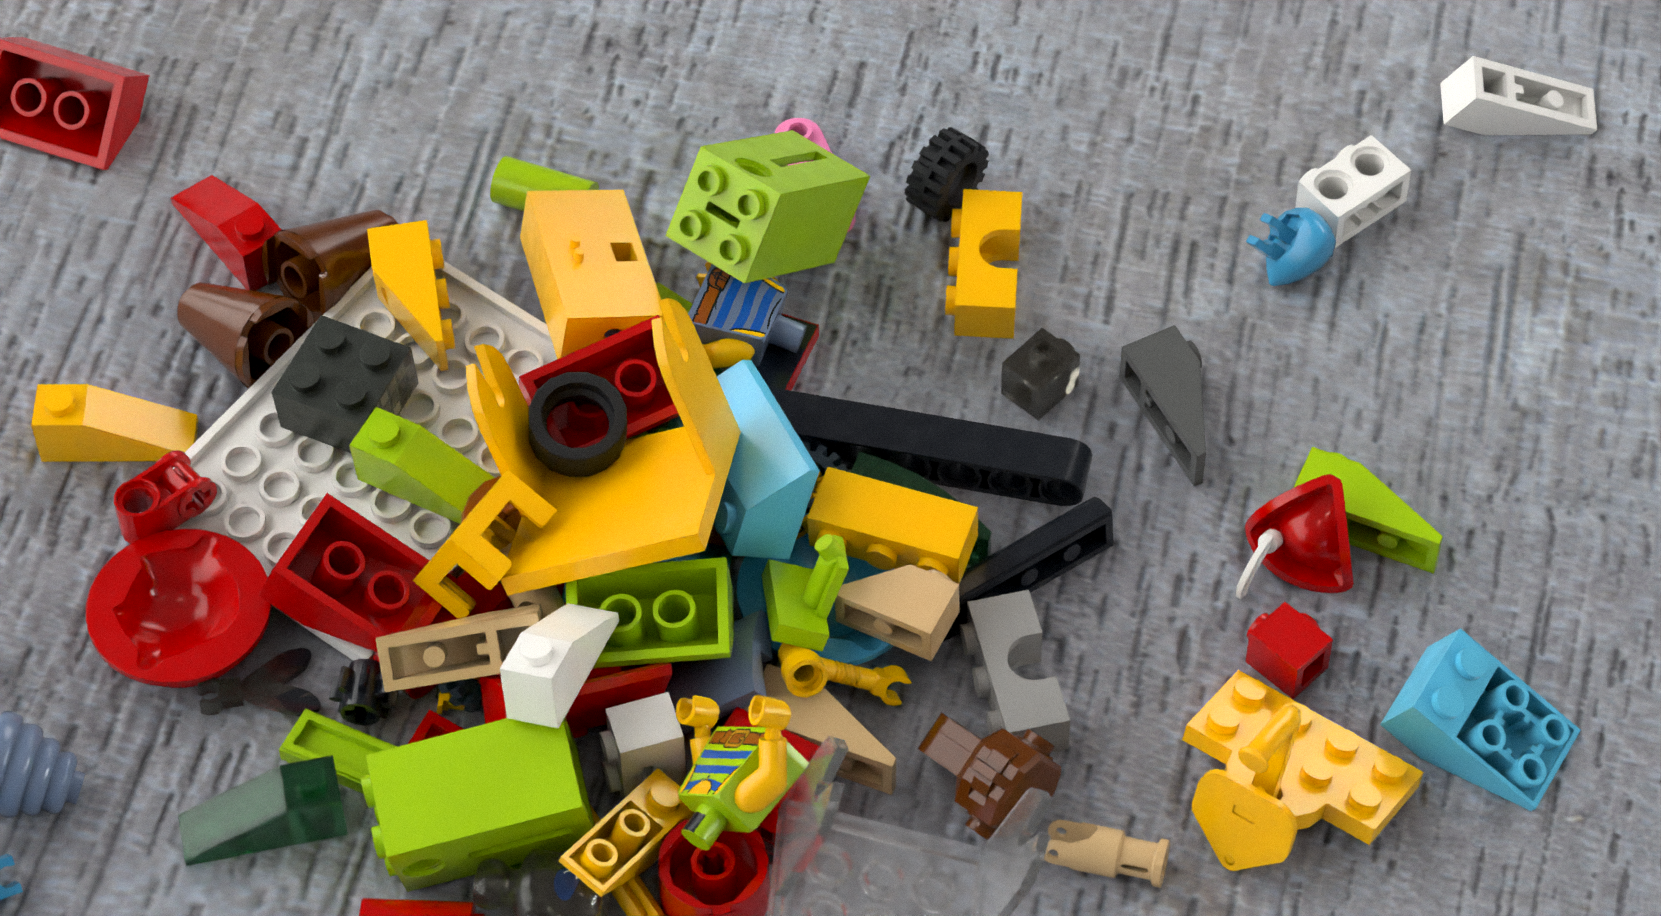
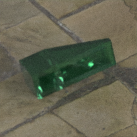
M333 755L279 765L178 815L186 866L348 835Z

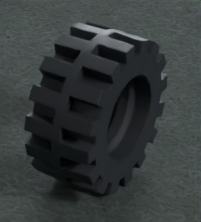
M953 127L944 128L939 131L938 136L934 135L929 139V145L927 147L924 146L919 152L921 156L918 160H914L911 166L913 172L907 176L906 183L909 184L905 188L907 202L940 222H948L950 220L952 208H962L963 189L978 190L976 187L979 182L983 181L985 176L983 170L988 167V160L986 158L989 156L986 147Z

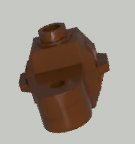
M941 712L918 747L925 755L957 776L955 802L965 808L966 812L970 815L965 825L990 842H993L997 834L1001 836L1005 834L1015 839L1036 822L1055 793L1061 775V766L1054 762V758L1050 756L1055 746L1029 728L1022 737L1018 734L1015 736L1002 728L982 739Z

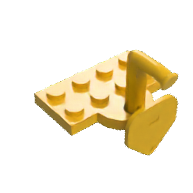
M1237 670L1187 723L1182 738L1186 743L1226 764L1225 770L1213 769L1202 776L1197 784L1191 807L1220 863L1230 871L1283 862L1291 852L1297 830L1309 828L1321 819L1370 845L1418 789L1424 773L1399 757L1390 754L1352 731L1341 727L1240 670Z

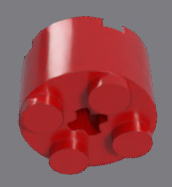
M689 819L679 823L668 833L659 849L658 861L661 909L666 916L765 915L770 902L769 858L764 841L756 829L750 833L722 831L707 851L694 846L683 836L681 831Z

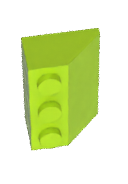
M726 557L650 563L566 582V604L616 612L619 615V622L593 668L731 658L735 635L733 586Z

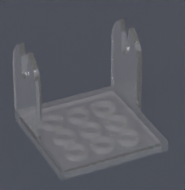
M832 736L827 737L778 810L767 916H1011L1035 883L1045 857L1050 835L1039 833L1031 840L1029 839L1032 834H1035L1052 803V799L1047 791L1033 787L1027 790L982 848L838 812L845 784L835 781L832 783L848 751V747L843 739Z

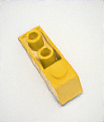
M427 220L367 229L371 265L378 299L441 371L449 370L446 350L456 349L451 318L442 320L441 309L450 308L446 278L436 279L435 270L445 268L440 238L430 239Z
M657 768L560 857L559 862L602 897L652 866L659 859V849L668 833L679 823L690 819L693 812L679 799L678 790L680 786Z

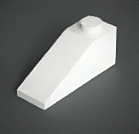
M1472 56L1440 83L1443 122L1447 126L1481 135H1592L1597 131L1594 92L1589 87Z
M567 603L521 632L500 667L507 718L559 728L619 622L618 613Z

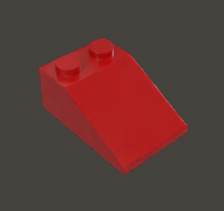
M328 493L323 497L276 563L258 595L304 626L377 653V637L429 626L442 608L439 602L413 582L430 560ZM450 573L446 575L456 585L460 581Z

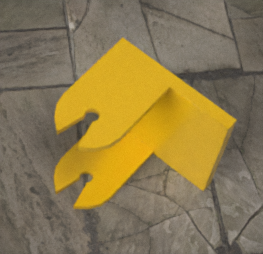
M670 298L658 300L666 325L662 318L653 319L651 322L657 362L684 427L627 440L620 457L611 466L589 477H567L549 470L536 458L529 443V407L511 368L503 355L493 346L486 344L474 346L484 376L476 364L466 365L469 399L479 430L501 476L509 469L557 510L543 528H539L519 511L521 521L507 556L511 560L512 566L500 580L507 596L706 550L741 431L696 328L686 309L678 301Z

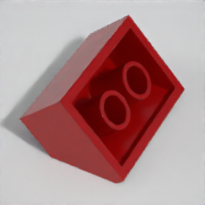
M25 37L0 38V138L98 169L108 170L140 120L150 75Z
M659 315L519 376V387L528 407L535 392L549 379L567 372H588L605 378L619 390L627 406V439L678 417V411L662 377L653 342L651 320L660 318ZM568 402L551 411L547 418V431L550 437L557 443L571 448H586L599 443L606 436L609 429V420L606 413L598 406L587 402Z
M671 663L592 668L565 716L573 737L578 738L586 735L588 728L607 725L606 708L664 693L672 676ZM501 674L480 677L485 724L506 719Z

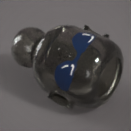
M537 848L528 852L522 861L520 870L510 868L504 861L495 858L481 861L474 879L472 900L481 909L489 911L497 910L501 907L513 908L512 916H607L612 891L600 897L563 866L559 859L565 851L560 853Z

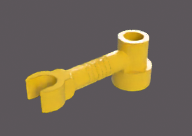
M782 643L778 649L781 676L788 690L797 697L816 695L825 687L827 681L868 690L871 694L879 696L885 704L897 706L901 705L902 702L896 691L887 689L888 686L893 682L912 683L905 670L897 665L869 669L823 658L808 648Z

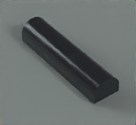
M1092 497L966 568L959 584L960 612L943 641L959 634V625L967 623V602L1029 590L1031 593L1113 546L1112 510L1098 497Z

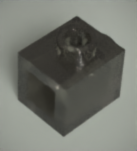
M1041 328L1002 362L1001 394L1039 421L1078 386L1080 354L1076 352L1075 348L1068 341L1056 338L1044 328Z

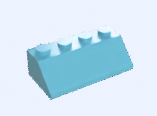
M741 360L717 376L741 433L713 524L732 556L789 560L820 470L752 360ZM680 416L670 420L667 430L684 427Z

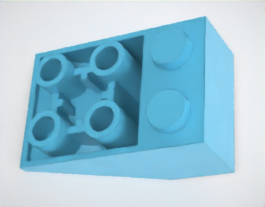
M1461 628L1426 648L1380 724L1420 759L1529 811L1535 810L1581 731V729Z

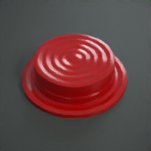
M175 529L158 532L126 546L116 553L100 570L93 581L86 602L88 633L92 644L101 658L114 670L132 680L169 688L183 689L199 686L227 673L243 661L260 642L269 624L272 604L258 596L268 577L253 553L239 542L225 535L200 529Z

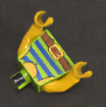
M693 695L692 699L685 697L679 699L676 707L677 720L680 724L693 726L695 731V738L690 739L693 767L678 790L679 799L694 813L681 831L683 836L694 846L707 851L722 831L750 833L755 830L810 764L787 741V738L781 735V730L788 726L791 719V709L784 701L755 695L749 706V720L752 725L760 727H717L711 736L710 729L714 727L719 718L720 710L718 704L710 698Z

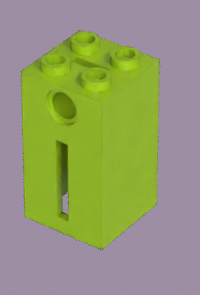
M793 130L704 145L699 149L665 236L744 284L835 263L870 175Z
M506 718L366 755L369 774L361 776V784L368 808H374L379 824L378 826L371 827L375 850L378 858L384 859L389 876L397 875L407 892L540 858L545 852L547 853L544 856L567 851L595 826L576 741L566 718H564L559 728Z

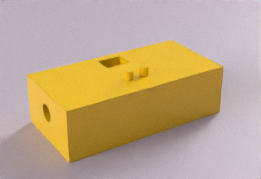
M624 189L527 191L520 240L557 359L607 338L604 334L610 329H620L623 331L657 315L665 323L658 301L661 298Z

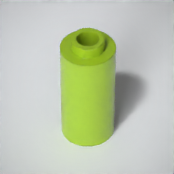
M504 156L495 169L491 182L490 198L493 203L524 211L527 191L599 190V184L595 181Z

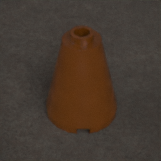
M371 210L278 231L273 237L264 242L261 259L266 280L269 285L277 282L284 296L295 298L302 305L306 306L312 312L315 323L321 315L333 307V304L335 306L350 287L372 266L367 229L396 225L398 223L392 216L387 215L383 211Z
M204 282L196 283L189 287L180 297L177 309L180 325L247 388H250L314 324L312 312L295 298Z

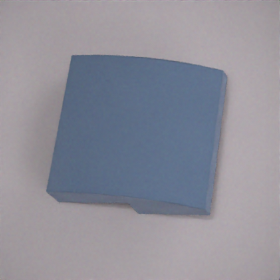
M759 610L734 622L735 635L731 658L670 662L672 676L665 693L669 692L675 712L680 698L692 699L693 695L710 698L718 704L720 710L719 720L732 714L736 707L743 709L750 706L751 700L755 695L767 696L762 664L773 659L767 613ZM680 724L683 735L694 731L693 726Z

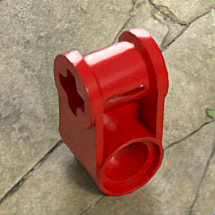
M176 450L165 454L154 465L117 488L114 494V506L122 536L125 541L131 544L158 532L174 530L190 518L203 513L212 504L217 494V486L210 478L201 477L191 467V460L183 451Z

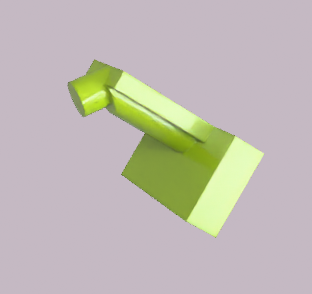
M830 534L823 535L815 543V550L820 555L814 569L768 559L761 577L772 641L823 651L830 636L827 617L849 570L843 537Z

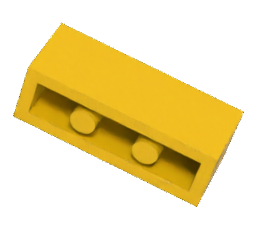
M827 467L807 516L809 545L815 546L816 541L826 534L841 536L844 540L846 556L867 561L870 565L882 570L897 569L910 564L926 571L937 570L946 574L953 582L960 584L978 537V507Z

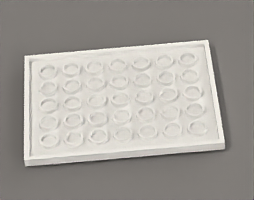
M444 261L445 268L436 269L435 272L436 279L446 278L450 308L441 309L442 320L451 318L456 349L446 350L449 370L441 371L378 299L371 266L350 287L335 306L333 304V307L325 312L323 316L411 347L419 383L398 416L421 425L493 477L501 476L479 430L471 408L467 389L466 365L476 364L484 376L474 346L480 344L493 346L503 355L519 385V376L557 360L547 324ZM315 323L185 452L191 460V467L201 477L210 478L215 483L217 494L212 504L203 513L190 518L175 529L212 531L239 542L259 560L267 577L326 493L341 501L428 560L435 555L460 525L446 517L358 480L351 453L280 426L271 392ZM456 564L449 573L458 578L465 570ZM279 610L351 660H373L374 651L304 626Z

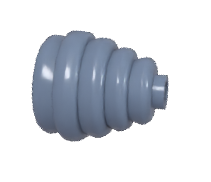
M3 711L0 715V815L4 818H13L21 811L27 816H36L40 813L41 809L50 814H58L63 809L65 801L73 804L77 803L86 773L76 770L77 757L74 753L60 751L61 745L58 740L43 737V730L39 725L23 723V717L13 711Z

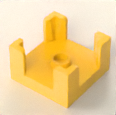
M509 469L471 510L413 580V582L458 619L467 617L475 607L476 601L446 576L456 564L488 590H491L512 566L511 560L499 551L513 542L516 531L497 516L508 502L539 528H543L557 511Z

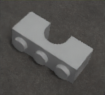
M1024 590L967 602V623L959 625L960 639L965 655L973 654L977 667L972 669L976 694L979 699L987 698L991 710L986 712V724L989 735L1003 728L1015 736L1018 734L1022 737L1029 728L1055 746L1052 752L1069 749L1071 720L1057 676L1030 680L1020 677L1013 671L1023 665L1041 662L1043 632L1030 591Z

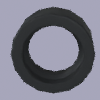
M567 372L543 384L535 392L529 405V443L536 458L549 470L567 477H589L606 470L620 457L627 441V406L619 390L605 378L588 372ZM568 402H587L598 406L606 413L609 420V429L606 436L599 443L586 448H571L557 443L550 437L547 431V418L550 412L557 406Z

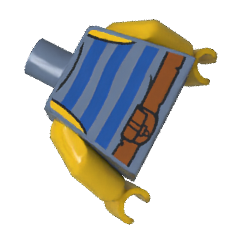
M707 261L705 267L708 273L696 275L700 290L688 315L696 328L713 369L732 367L741 360H752L757 367L760 365L769 343L797 353L807 325L781 316L788 294L785 285L779 283L775 277L744 284Z

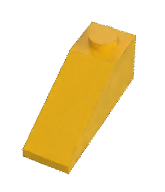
M37 384L31 426L41 462L158 461L162 456L171 451L180 450L185 453L196 442L199 420L197 414L89 384Z

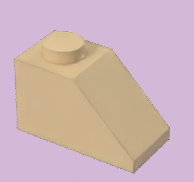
M911 564L843 584L835 599L836 622L929 661L933 660L960 612L958 583L953 582L946 574L940 571H926Z

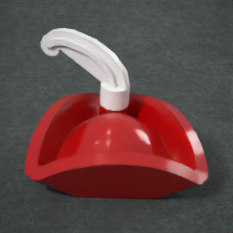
M1327 474L1298 485L1264 504L1247 520L1245 524L1246 537L1254 554L1237 585V598L1242 599L1247 595L1251 581L1261 563L1282 580L1309 591L1341 593L1353 587L1343 484L1339 478L1332 474Z

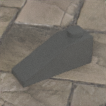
M1173 325L1122 346L1119 378L1193 486L1203 483L1206 458L1200 370L1202 359L1196 345L1190 340L1186 341L1177 327Z

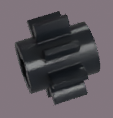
M357 659L352 661L349 667L342 666L340 676H333L329 700L340 702L338 712L343 719L352 724L367 726L377 723L380 717L387 718L389 708L396 707L399 690L385 692L380 662L371 659Z

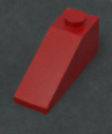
M213 175L171 197L173 206L246 290L257 291L268 284L261 259L263 244L282 229L258 202Z

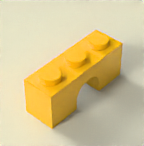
M963 189L962 209L952 208L951 238H960L959 247H949L948 276L957 277L956 286L947 285L945 315L955 316L954 336L1014 339L1018 269L999 268L989 263L1000 260L1019 261L1022 192Z

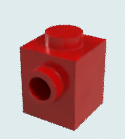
M1282 603L1270 615L1268 613L1261 614L1249 627L1245 662L1291 699L1297 697L1328 669L1333 639L1320 629L1318 623L1306 613H1299L1288 603Z

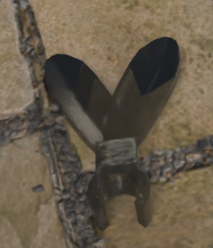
M306 648L287 650L257 668L245 677L242 683L240 677L212 678L198 683L197 691L201 697L208 693L218 695L213 699L202 698L199 701L201 713L204 715H215L223 709L244 706L243 698L251 704L287 715L301 716L305 708L318 713L321 709V703L316 696L307 690L286 685V683L306 670L311 661L310 650Z

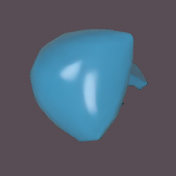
M1299 207L1285 211L1277 219L1263 213L1260 221L1269 225L1270 234L1268 240L1262 241L1260 238L1252 235L1246 240L1249 245L1266 256V271L1269 284L1272 286L1291 284L1320 270L1333 256L1336 245L1332 228L1327 221L1315 211Z

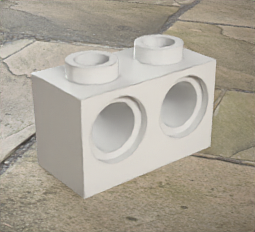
M1370 135L1355 146L1349 145L1342 149L1335 159L1321 168H1313L1305 173L1297 186L1295 208H1309L1321 215L1332 228L1336 239V248L1406 202L1411 169Z

